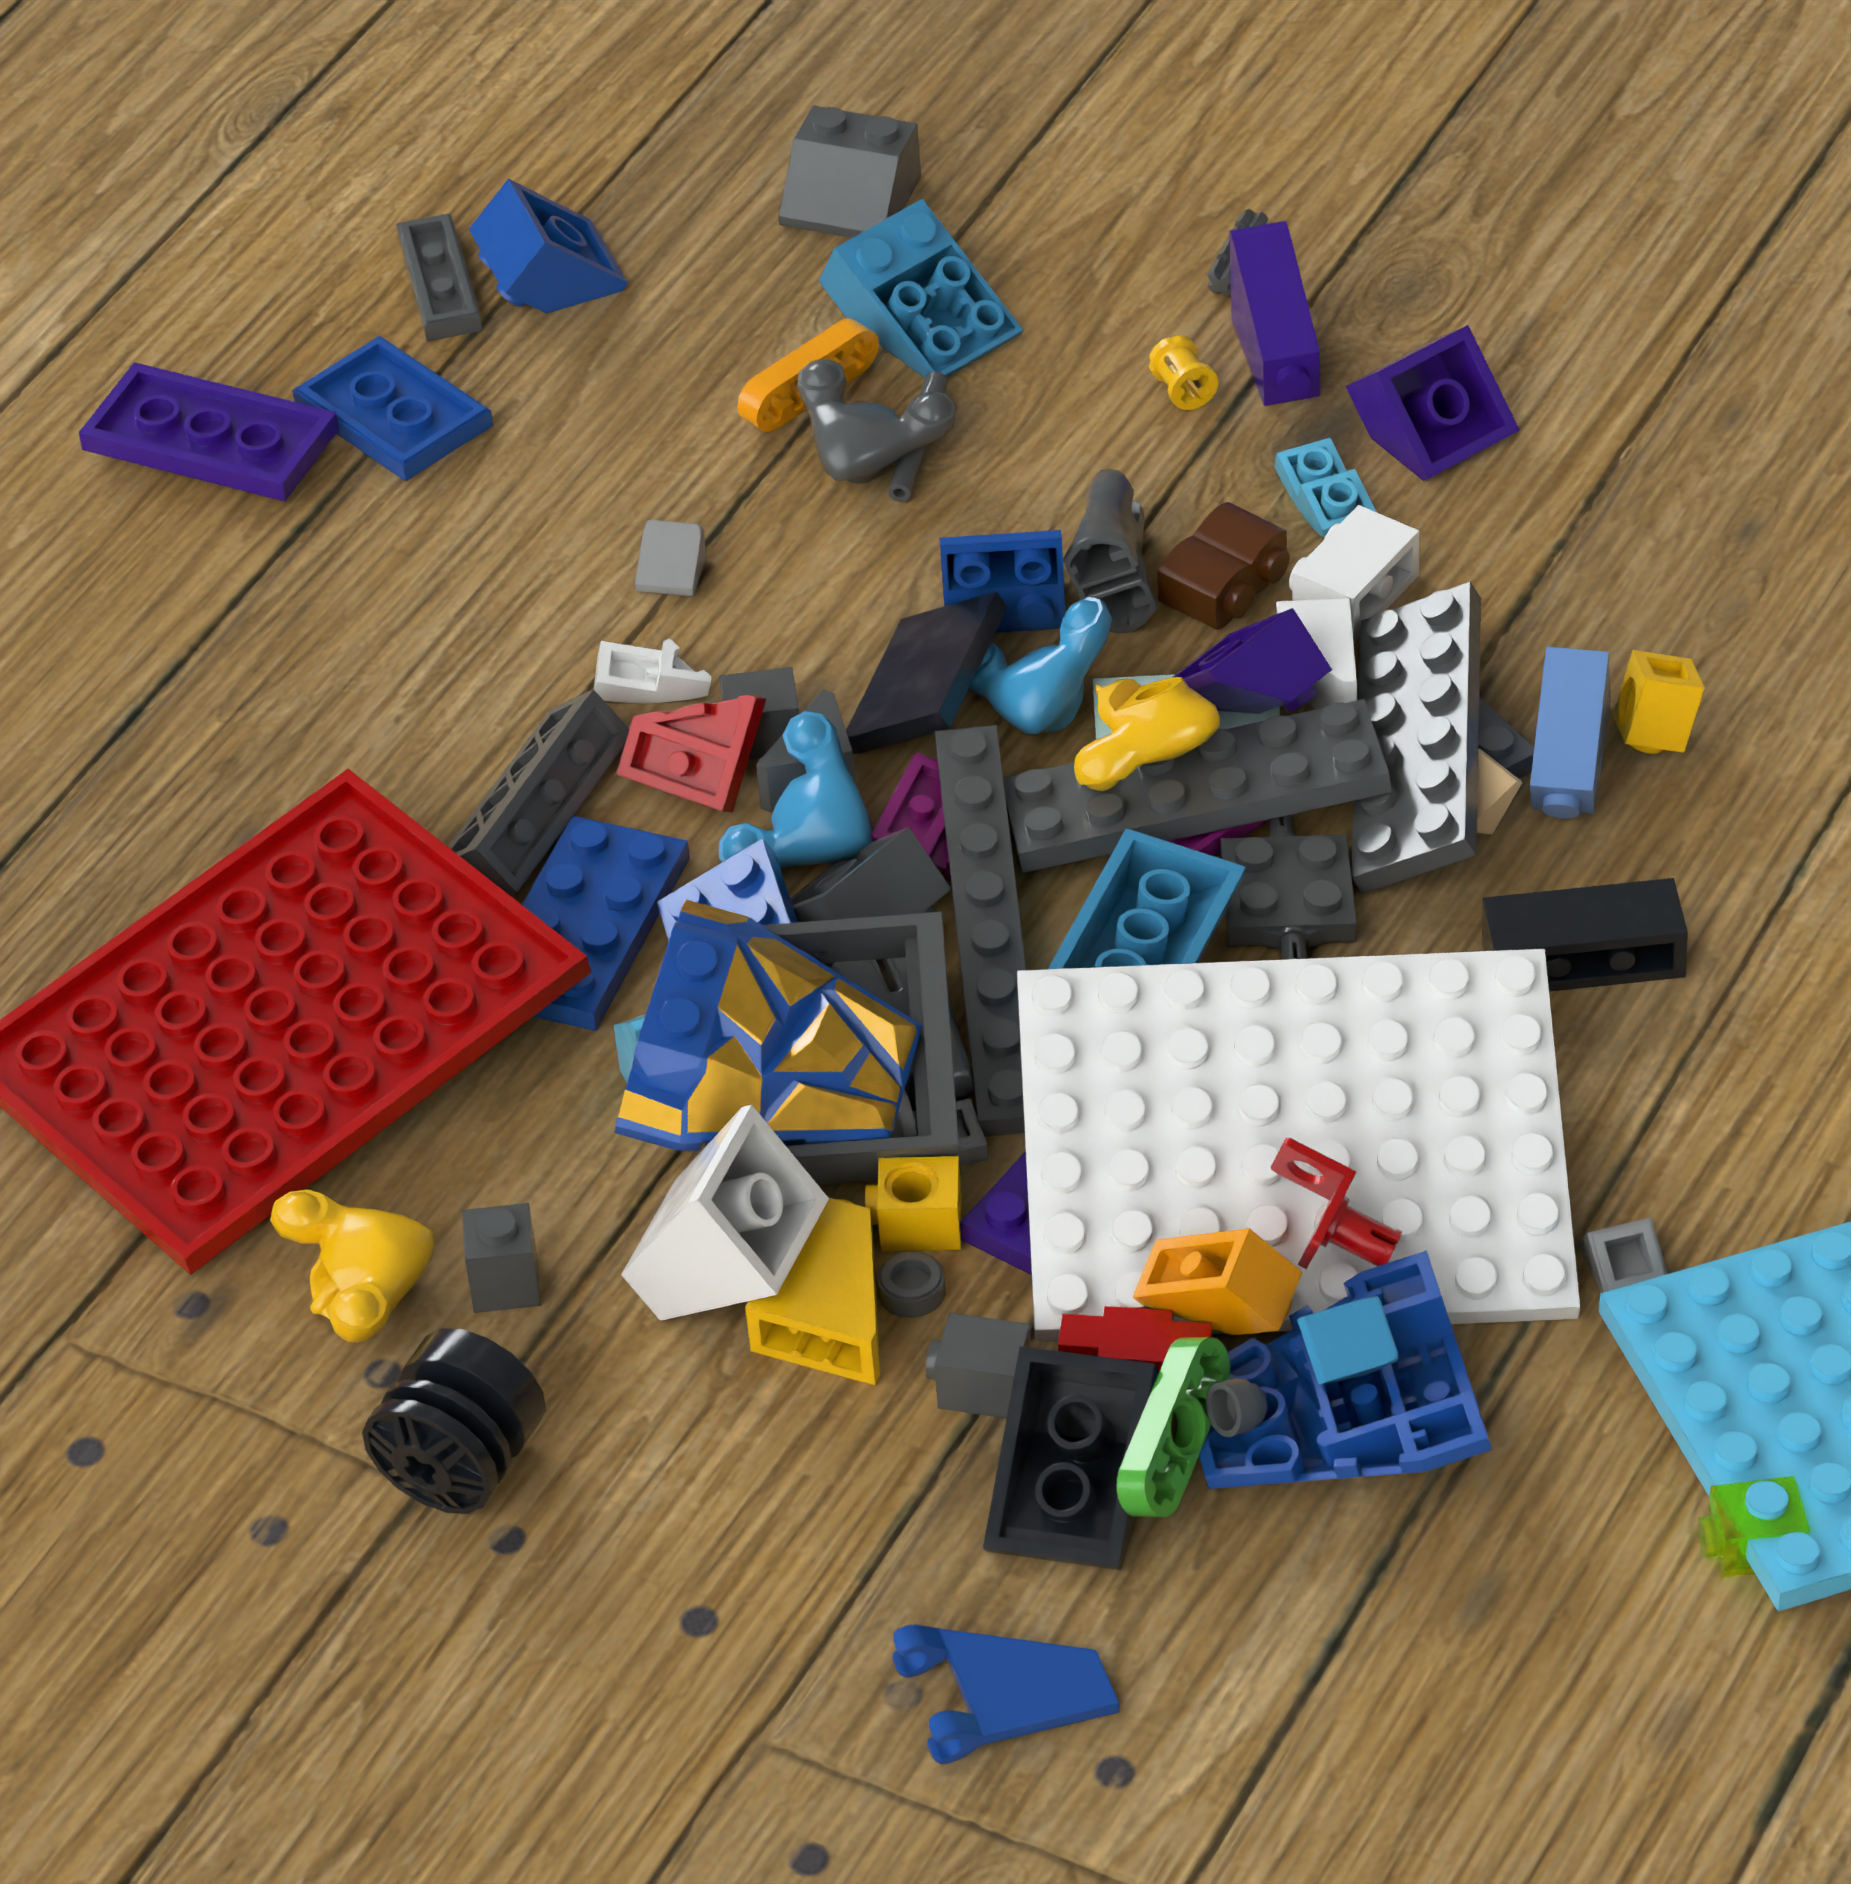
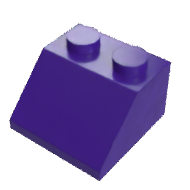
M1469 325L1441 336L1345 386L1370 438L1423 481L1520 430Z

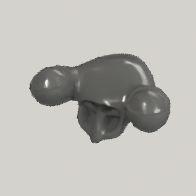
M822 359L810 362L799 371L797 391L810 417L820 461L825 472L836 481H849L857 484L868 483L884 473L891 463L923 446L942 439L955 426L957 406L945 393L930 390L915 396L899 418L894 410L869 401L844 402L843 395L847 380L843 367L839 363Z

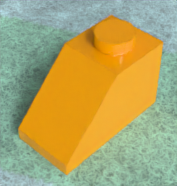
M1250 1228L1157 1239L1133 1298L1141 1305L1153 1309L1173 1310L1174 1316L1191 1322L1212 1323V1329L1232 1336L1280 1331L1284 1319L1291 1310L1292 1298L1303 1272Z

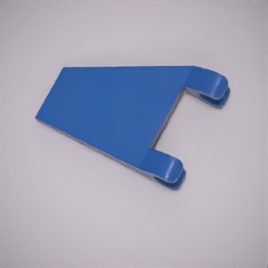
M907 1625L898 1628L894 1632L893 1642L897 1651L893 1653L892 1660L897 1672L903 1677H914L947 1659L969 1713L943 1711L934 1714L929 1719V1730L932 1737L928 1739V1749L932 1758L937 1763L948 1764L955 1762L985 1744L1119 1713L1120 1703L1098 1653L1094 1649L947 1630L923 1625Z

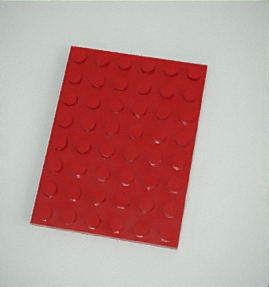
M346 769L0 1019V1108L187 1273L192 1275L270 1216L274 1202L288 1192L306 1189L588 976L591 970L588 958L583 952L350 769Z

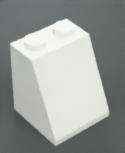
M752 1105L741 1107L676 1178L621 1275L660 1321L777 1295L829 1198Z

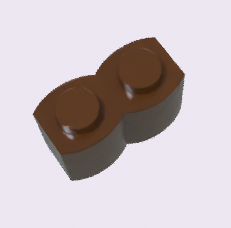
M1230 502L1219 505L1203 520L1194 535L1176 545L1157 570L1158 601L1216 630L1225 627L1233 618L1238 619L1245 615L1253 602L1254 594L1265 589L1270 583H1277L1285 574L1290 560V555L1287 551V530Z

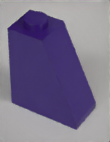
M1286 221L1229 230L1231 319L1263 405L1268 406L1319 397L1320 350Z

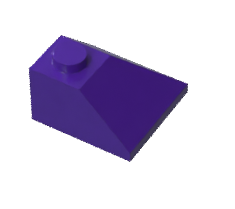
M1291 608L1229 633L1172 677H1182L1191 689L1215 704L1218 711L1260 714L1281 705L1286 712H1291L1317 695L1318 692L1313 684L1332 671V668L1295 610Z

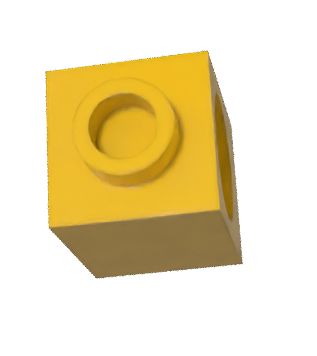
M1632 650L1613 711L1614 720L1625 744L1649 754H1657L1662 752V750L1685 752L1705 689L1692 659Z
M959 1156L879 1158L878 1185H866L865 1207L870 1208L871 1224L879 1226L881 1252L961 1250L962 1193Z

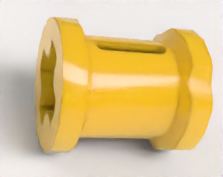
M1176 335L1172 338L1161 340L1153 348L1149 355V370L1157 380L1168 385L1169 398L1177 408L1195 410L1204 406L1213 398L1219 384L1218 377L1208 364L1199 361L1197 358L1198 349L1189 337ZM1166 357H1169L1174 365L1171 364L1169 366L1166 363ZM1198 379V381L1201 383V387L1198 388L1193 382V380L1195 381Z

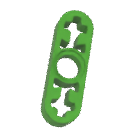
M1181 1337L1170 1346L1118 1472V1499L1127 1514L1134 1517H1168L1179 1506L1211 1427L1206 1407L1207 1393L1213 1384L1229 1380L1230 1377L1229 1356L1220 1340L1213 1337ZM1173 1412H1175L1177 1421V1431L1174 1442L1171 1434V1420Z

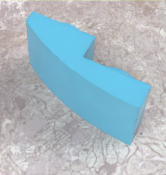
M1331 438L1276 453L1274 468L1284 487L1305 520L1321 537L1326 536L1334 524L1341 523L1358 505L1376 512L1356 470H1346Z

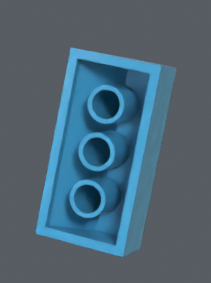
M1126 828L1048 969L1199 963L1245 876L1246 867Z

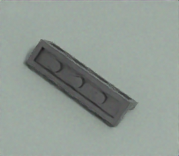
M594 689L550 709L448 847L510 896L518 893L568 824L571 817L576 813L625 745L629 728Z

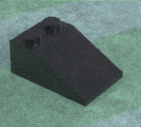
M1020 1346L983 1549L986 1552L1115 1570L1122 1569L1137 1517L1127 1514L1119 1502L1117 1476L1160 1372L1155 1364Z

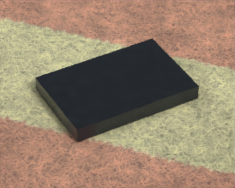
M997 591L900 620L846 729L853 754H860L935 733V731L950 729L1008 607Z

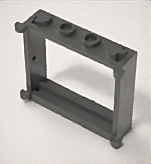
M942 912L763 925L821 963L906 957L910 1018L922 1025L913 1058L918 1136L791 1145L786 1147L818 1185L878 1181L879 1158L959 1156L961 1175Z

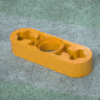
M845 318L751 378L742 389L738 398L737 410L739 415L763 432L777 430L806 411L797 391L799 371L812 361L828 359L841 364L847 383L864 373L875 360L879 349L877 334L852 318Z

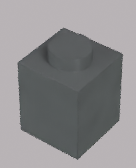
M793 667L719 676L722 700L713 701L710 704L738 699V696L744 695L766 698L749 759L762 758L783 735L790 719L799 715Z
M529 1203L462 1210L465 1262L474 1313L541 1306L537 1251Z
M950 1313L942 1339L933 1338L931 1340L926 1360L927 1379L936 1380L938 1408L1007 1418L1020 1346L1031 1348L1030 1324Z

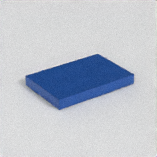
M381 336L376 337L292 390L294 402L336 412L339 431L336 434L405 482L493 426L490 409Z

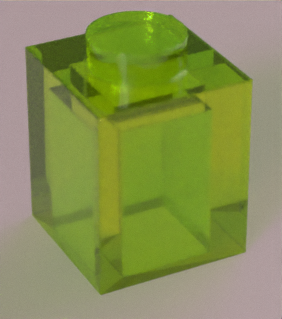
M1794 1476L1710 1486L1709 1515L1699 1516L1698 1535L1703 1557L1705 1559L1718 1558L1723 1578L1755 1574L1746 1559L1748 1540L1781 1537L1792 1532L1810 1533ZM1759 1481H1771L1781 1485L1787 1491L1789 1497L1786 1512L1778 1518L1768 1520L1753 1516L1745 1506L1746 1492L1752 1484Z

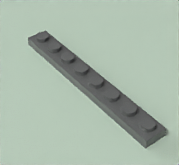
M997 725L935 731L978 1123L981 1126L984 1137L1025 1133L1017 971L1026 970Z

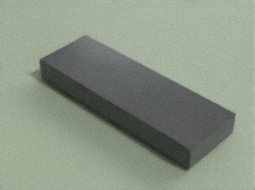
M451 214L396 224L400 247L426 340L432 341L482 331L479 309Z

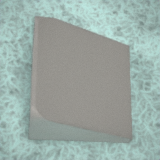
M648 520L642 535L635 590L694 596L707 557L703 527L693 523Z
M1652 1218L1588 1232L1579 1241L1582 1254L1600 1293L1668 1274Z

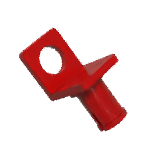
M1285 1138L1270 1167L1271 1170L1330 1200L1297 1265L1307 1269L1319 1246L1321 1245L1326 1248L1328 1242L1377 1267L1387 1264L1403 1232L1398 1229L1395 1230L1348 1206L1350 1199L1345 1197V1194L1356 1171L1292 1138ZM1294 1161L1305 1162L1313 1166L1323 1176L1313 1175L1304 1171Z

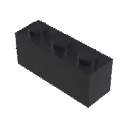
M1674 878L1482 898L1483 951L1545 949L1549 992L1686 977L1688 931Z

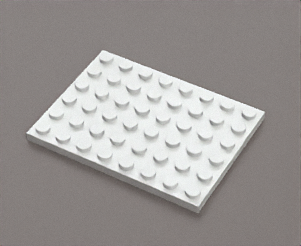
M1545 949L1017 971L1035 1342L1058 1341L1062 1314L1103 1316L1105 1306L1153 1309L1141 1305L1133 1298V1295L1157 1239L1250 1228L1303 1272L1292 1298L1291 1310L1284 1319L1280 1331H1290L1293 1329L1289 1315L1308 1305L1313 1313L1327 1309L1348 1296L1343 1283L1360 1272L1377 1266L1328 1242L1326 1248L1321 1245L1319 1246L1307 1269L1297 1265L1330 1200L1271 1170L1270 1167L1285 1138H1292L1356 1171L1345 1194V1197L1350 1199L1348 1206L1395 1230L1398 1229L1403 1232L1398 1243L1395 1245L1396 1247L1388 1263L1427 1250L1451 1324L1578 1319L1580 1300ZM1294 1161L1304 1171L1313 1175L1323 1176L1313 1166L1305 1162ZM1173 1315V1321L1191 1322ZM1213 1329V1334H1226Z

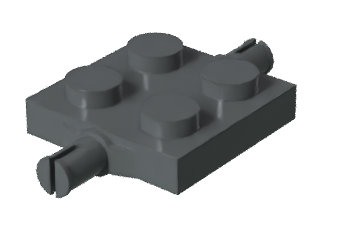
M1291 814L1282 816V825H1280L1279 817L1267 820L1269 837L1220 838V859L1246 867L1245 876L1225 912L1228 946L1263 945L1281 949L1282 960L1307 959L1306 948L1321 943L1356 942L1357 922L1347 835L1295 836L1293 827L1294 817Z

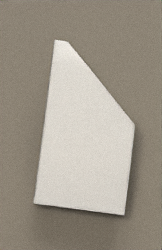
M670 638L663 641L661 651L601 641L597 657L594 690L604 701L676 702L708 696L711 676L704 669L695 672L678 657L680 647Z

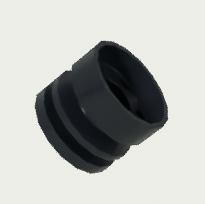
M441 1328L425 1336L404 1366L398 1383L390 1386L381 1404L376 1406L369 1416L362 1431L365 1450L380 1473L397 1489L419 1503L446 1513L469 1514L484 1507L496 1485L505 1476L511 1464V1458L519 1455L540 1424L546 1412L544 1393L532 1372L510 1351L487 1337L463 1329Z

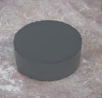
M914 1251L896 1254L886 1260L878 1271L879 1299L884 1308L892 1314L908 1318L924 1316L937 1309L944 1300L946 1289L943 1267L939 1261L928 1254Z

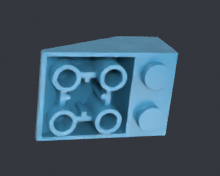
M923 199L835 247L819 279L820 284L846 318H852L875 332L880 346L924 378L933 371L941 372L948 377L1023 332L1019 323Z

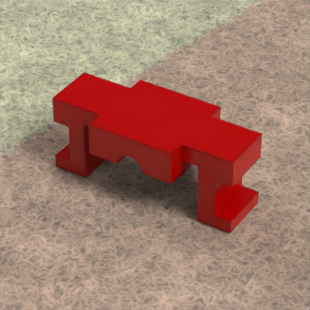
M1105 1306L1103 1316L1062 1314L1058 1351L1153 1363L1160 1371L1167 1352L1175 1340L1181 1337H1213L1212 1323L1173 1321V1310Z

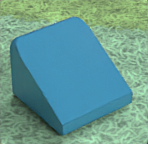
M1377 1296L1356 1300L1297 1319L1319 1385L1368 1375L1398 1360V1351L1382 1303Z

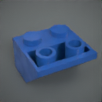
M1061 530L939 538L944 606L997 591L1008 607L996 633L1060 629L1062 619L1066 613Z

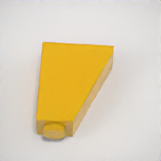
M829 1198L778 1294L748 1301L745 1306L751 1352L876 1385L880 1377L875 1258L870 1208L855 1205L844 1199Z

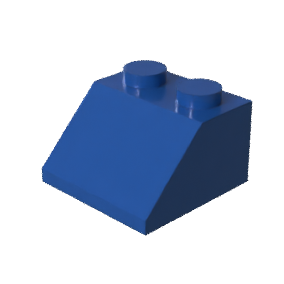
M510 179L504 183L469 228L470 233L481 250L478 253L479 258L492 270L499 282L496 285L497 290L506 300L518 307L528 304L542 312L550 313L622 292L628 284L591 219Z

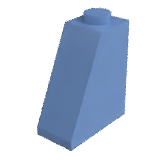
M1546 647L1530 793L1532 809H1541L1548 816L1569 819L1579 816L1580 813H1595L1611 704L1609 652Z

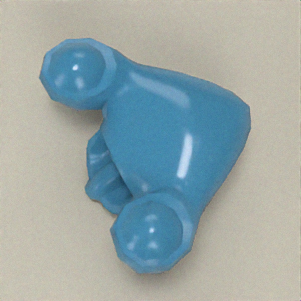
M1087 597L1073 603L1062 619L1059 645L1039 648L1026 654L1010 666L1007 665L1003 651L991 642L969 690L987 700L1003 718L1025 734L1054 733L1065 728L1074 720L1082 703L1084 676L1107 642L1112 617L1105 602L1100 599Z
M804 711L790 719L782 737L789 755L805 765L806 774L793 779L779 798L771 816L773 830L765 831L749 823L731 826L727 829L719 841V860L721 863L760 839H763L774 850L780 869L842 861L858 856L860 850L872 842L873 828L869 813L844 759L836 727L825 714Z

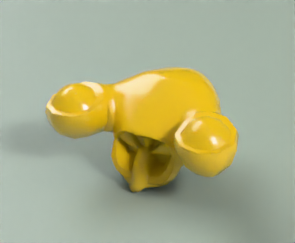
M1170 677L1143 686L1129 678L1116 680L1104 687L1100 685L1095 686L1098 696V713L1101 720L1112 730V734L1096 739L1080 750L1074 762L1075 777L1080 785H1086L1096 791H1105L1115 787L1120 780L1131 775L1140 765L1172 760L1205 743L1218 730L1220 716L1216 705L1191 689L1182 677Z
M311 1190L288 1192L277 1199L272 1208L270 1221L280 1237L300 1244L320 1245L319 1259L310 1273L313 1297L310 1309L314 1315L320 1314L330 1319L335 1333L348 1343L365 1342L383 1330L397 1304L426 1271L434 1255L435 1236L433 1231L421 1223L400 1214L376 1209L347 1207L338 1204L324 1194Z

